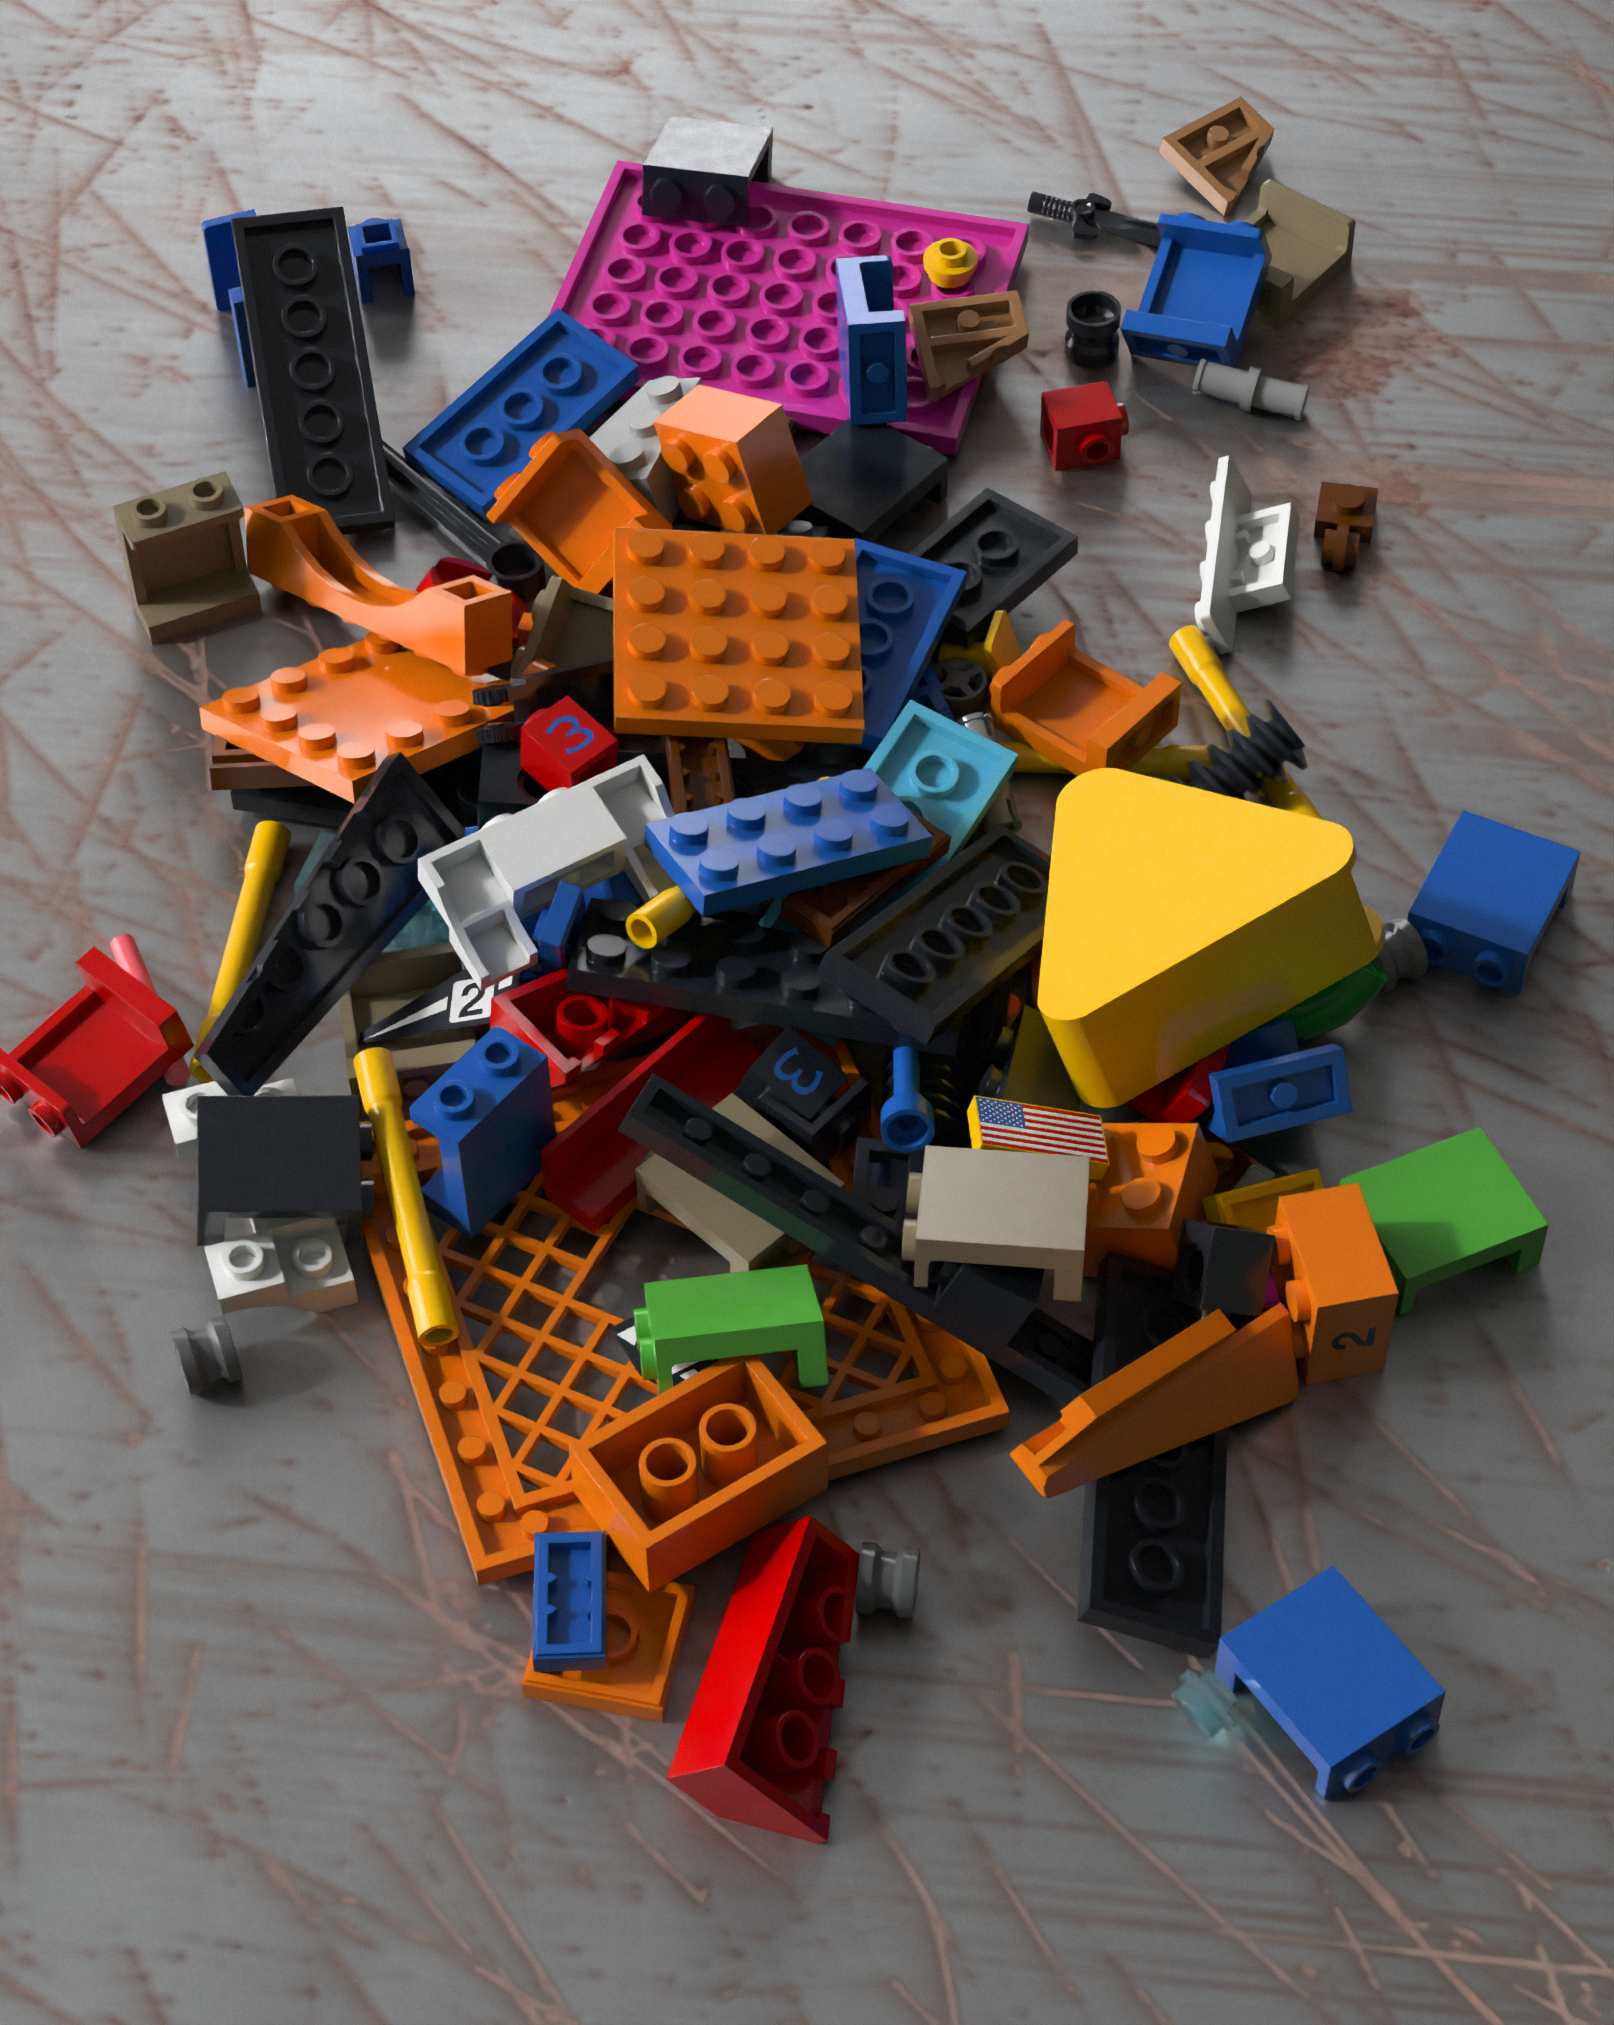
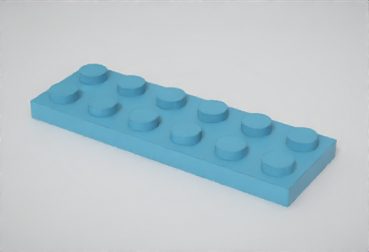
M911 699L909 700L863 769L871 768L907 808L952 836L949 852L846 937L961 853L1015 770L1019 754ZM790 894L775 898L758 923L761 927L795 933L802 932L780 917L782 900ZM807 1032L833 1047L840 1038Z

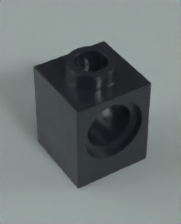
M1184 1218L1170 1298L1195 1307L1193 1318L1197 1320L1203 1319L1217 1309L1221 1310L1232 1325H1234L1235 1314L1259 1317L1263 1311L1275 1235L1242 1225Z

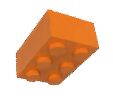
M757 1355L723 1358L568 1446L573 1492L602 1531H606L608 1539L649 1593L828 1489L827 1442Z

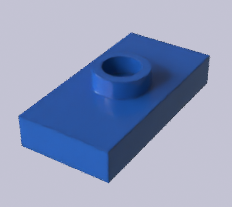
M561 880L550 908L545 906L541 911L533 934L532 942L539 946L542 976L569 966L586 915L582 887Z
M606 1531L535 1533L533 1597L534 1672L607 1670Z

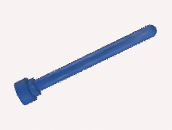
M907 1046L893 1047L894 1095L885 1102L881 1109V1136L883 1141L896 1151L905 1153L916 1152L925 1148V1145H929L934 1137V1109L930 1102L920 1095L919 1051Z

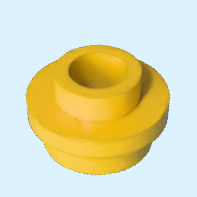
M945 238L931 244L923 255V266L930 280L943 288H957L968 283L978 264L976 250L970 244L956 238Z

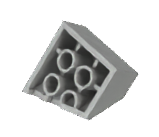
M663 376L655 380H649L589 438L671 525L681 507L678 503V493L668 464L661 453V444L653 422L699 384L703 385L701 377L677 378L675 376ZM513 527L508 531L511 540L526 541Z

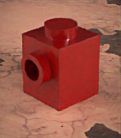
M1107 381L1042 392L1040 436L1055 471L1120 460L1121 437L1129 432V420L1124 403L1122 401H1115Z

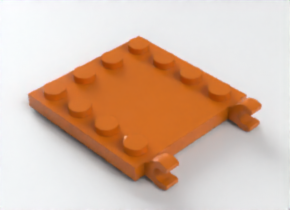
M373 631L367 633L363 640L343 648L327 649L321 652L317 659L297 667L276 670L271 674V678L249 687L230 689L222 695V698L199 707L203 730L215 736L218 735L226 739L227 742L246 749L256 756L278 765V767L354 804L387 756L402 752L419 774H423L483 747V744L478 742L477 728L483 727L488 723L515 721L513 701L504 702L499 706L483 707L482 705H474L472 690L511 683V681L501 680L488 673L473 677L457 675L452 672V668L433 659L418 657L413 650L394 641L382 640ZM538 659L526 667L522 676L561 668V666L545 659Z

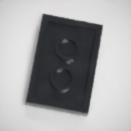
M986 488L908 554L967 571L965 590L942 636L968 649L989 631L996 610H1005L1008 615L1078 554V536L999 493Z

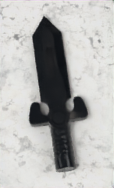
M1035 191L1031 193L1027 211L1070 223L1073 238L1094 240L1097 238L1099 230L1100 232L1158 247L1161 243V235L1156 222L1110 211L1111 201L1101 195L1089 193L1086 199L1081 198L1072 202Z

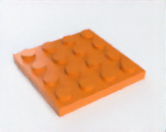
M627 527L614 528V733L862 744L865 723L855 539Z

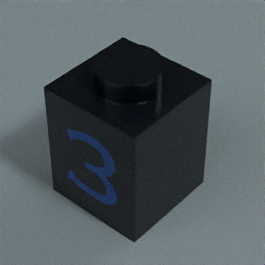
M787 1026L750 1066L733 1094L755 1111V1098L762 1092H765L812 1124L837 1101L835 1096L849 1076L790 1026ZM772 1117L776 1128L795 1142V1138L788 1127L780 1120Z

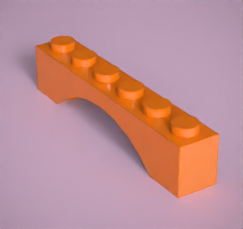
M294 495L245 507L247 569L249 574L271 583L272 588L288 591L301 597L310 606L324 608L341 616L344 622L358 624L377 633L380 639L399 643L413 650L418 657L433 659L452 668V672L460 676H480L488 671V667L513 660L511 591L475 575L430 587L421 593L400 587L376 572L357 554L341 534L326 509Z

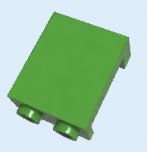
M1481 1126L1340 1179V1186L1358 1183L1399 1292L1395 1311L1398 1316L1412 1311L1414 1296L1419 1289L1503 1256H1506L1516 1272L1540 1263L1549 1224Z
M807 1264L644 1283L646 1308L633 1309L636 1342L640 1353L643 1380L656 1379L659 1394L673 1387L672 1367L675 1364L790 1350L801 1388L829 1385L824 1320Z

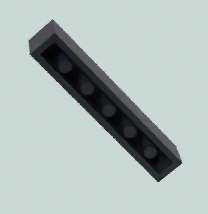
M1024 1005L1010 1026L1001 1023L992 1035L985 1052V1058L991 1060L992 1064L984 1073L975 1095L1078 1112L1081 1099L1074 1088L1041 1012ZM968 1127L964 1143L972 1146ZM936 1261L931 1279L939 1284L932 1311L1006 1346L1037 1306L1045 1269Z

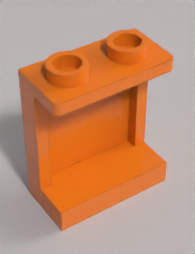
M580 428L558 433L550 431L532 446L528 454L532 460L521 473L517 472L511 475L497 488L494 493L497 502L488 511L486 517L493 524L507 522L512 525L559 577L564 578L573 587L613 599L614 528L673 530L674 527Z
M1064 619L1048 634H1040L1034 640L1029 650L1012 665L1003 666L995 674L989 688V695L991 696L990 714L994 720L993 726L1076 776L1099 768H1116L1128 771L1178 726L1182 682L1162 671L1146 687L1138 685L1079 651L1075 646L1076 624Z

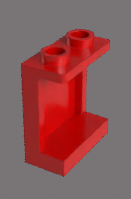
M95 946L75 962L86 985L9 1054L0 1048V1095L12 1105L21 1099L30 1107L28 1109L30 1116L43 1131L53 1138L62 1133L81 1149L157 1081L173 1063L180 1060L194 1047L178 1011Z

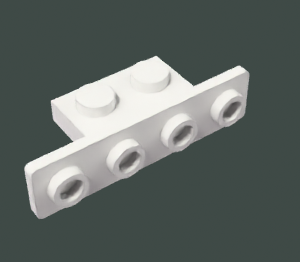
M1230 455L1218 459L1216 481H1212L1210 484V495L1213 505L1211 520L1205 524V535L1208 545L1206 560L1200 564L1202 581L1201 600L1195 604L1197 626L1204 636L1211 638L1219 654L1233 651L1238 612L1270 606L1291 599L1300 517L1291 502L1249 513L1250 489Z

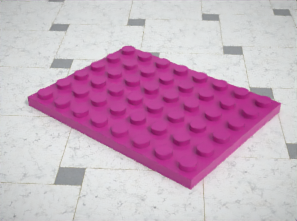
M617 160L548 317L559 308L639 365L641 379L619 399L628 401L649 380H655L663 376H675L677 378L701 377L704 386L782 404L785 415L796 419V429L831 434L849 419L838 356L836 258L889 255L893 263L894 310H903L906 321L907 422L888 424L940 453L957 455L983 374L940 400L928 402L908 319L909 304L1012 291L1028 243L1029 224L756 181L750 182L749 223L747 227L642 215L643 164ZM945 238H956L970 244L977 252L978 264L969 282L957 288H943L934 284L923 266V255L928 246Z

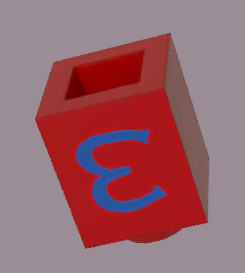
M568 695L550 708H543L533 713L521 727L520 766L548 792L561 787L569 789L617 767L618 740Z

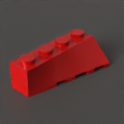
M567 966L492 997L490 1030L493 1027L499 1026L548 1056L551 1087L566 1084L595 1063L686 1025L699 1013L566 990Z
M812 1516L753 1533L666 1779L717 1817L818 1844L828 1841L831 1815L821 1812L824 1783L835 1780L838 1751L829 1748L833 1710L843 1708L846 1681L840 1679L838 1660L840 1645L850 1643L860 1554Z

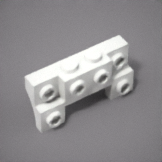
M642 754L569 789L566 787L554 789L544 795L537 804L513 815L510 813L498 815L488 821L481 830L418 858V880L448 925L449 942L482 991L538 964V950L520 920L543 910L545 906H551L560 880L582 887L583 891L624 871L645 903L664 890L677 886L644 845L645 824L673 817L675 813L662 780L645 755Z
M293 1078L263 1085L254 1096L298 1095ZM216 1081L162 1094L179 1159L197 1155V1096H228ZM250 1218L254 1234L204 1247L222 1314L269 1306L302 1308L322 1313L358 1303L353 1274L338 1229L339 1224L345 1223V1218Z

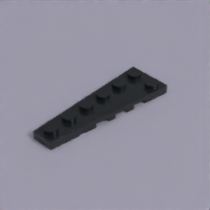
M402 752L389 755L382 761L194 1054L195 1059L228 1096H254L430 899L418 880V858L465 837V829Z

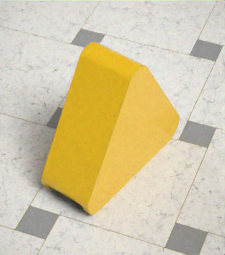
M1099 768L1085 772L1074 778L1062 789L1056 802L1037 1005L1074 1088L1084 1103L1097 1108L1120 1106L1198 1062L1199 1059L1205 1058L1364 967L1377 957L1385 943V930L1379 915L1370 907L1362 905L1351 874L1357 852L1349 831L1334 822L1116 768Z

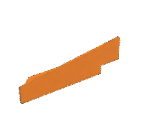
M1280 1302L1235 1332L1236 1329L1221 1310H1215L1079 1395L1060 1411L1062 1418L1018 1445L1009 1455L1037 1491L1045 1498H1052L1294 1401L1299 1393V1382L1290 1313Z

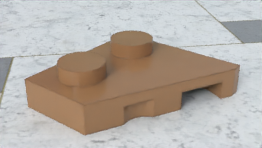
M1240 96L1163 137L1159 153L1223 216H1226L1232 211L1270 146L1275 128Z
M1018 290L909 304L908 319L928 402L940 400L1028 347L1029 331Z

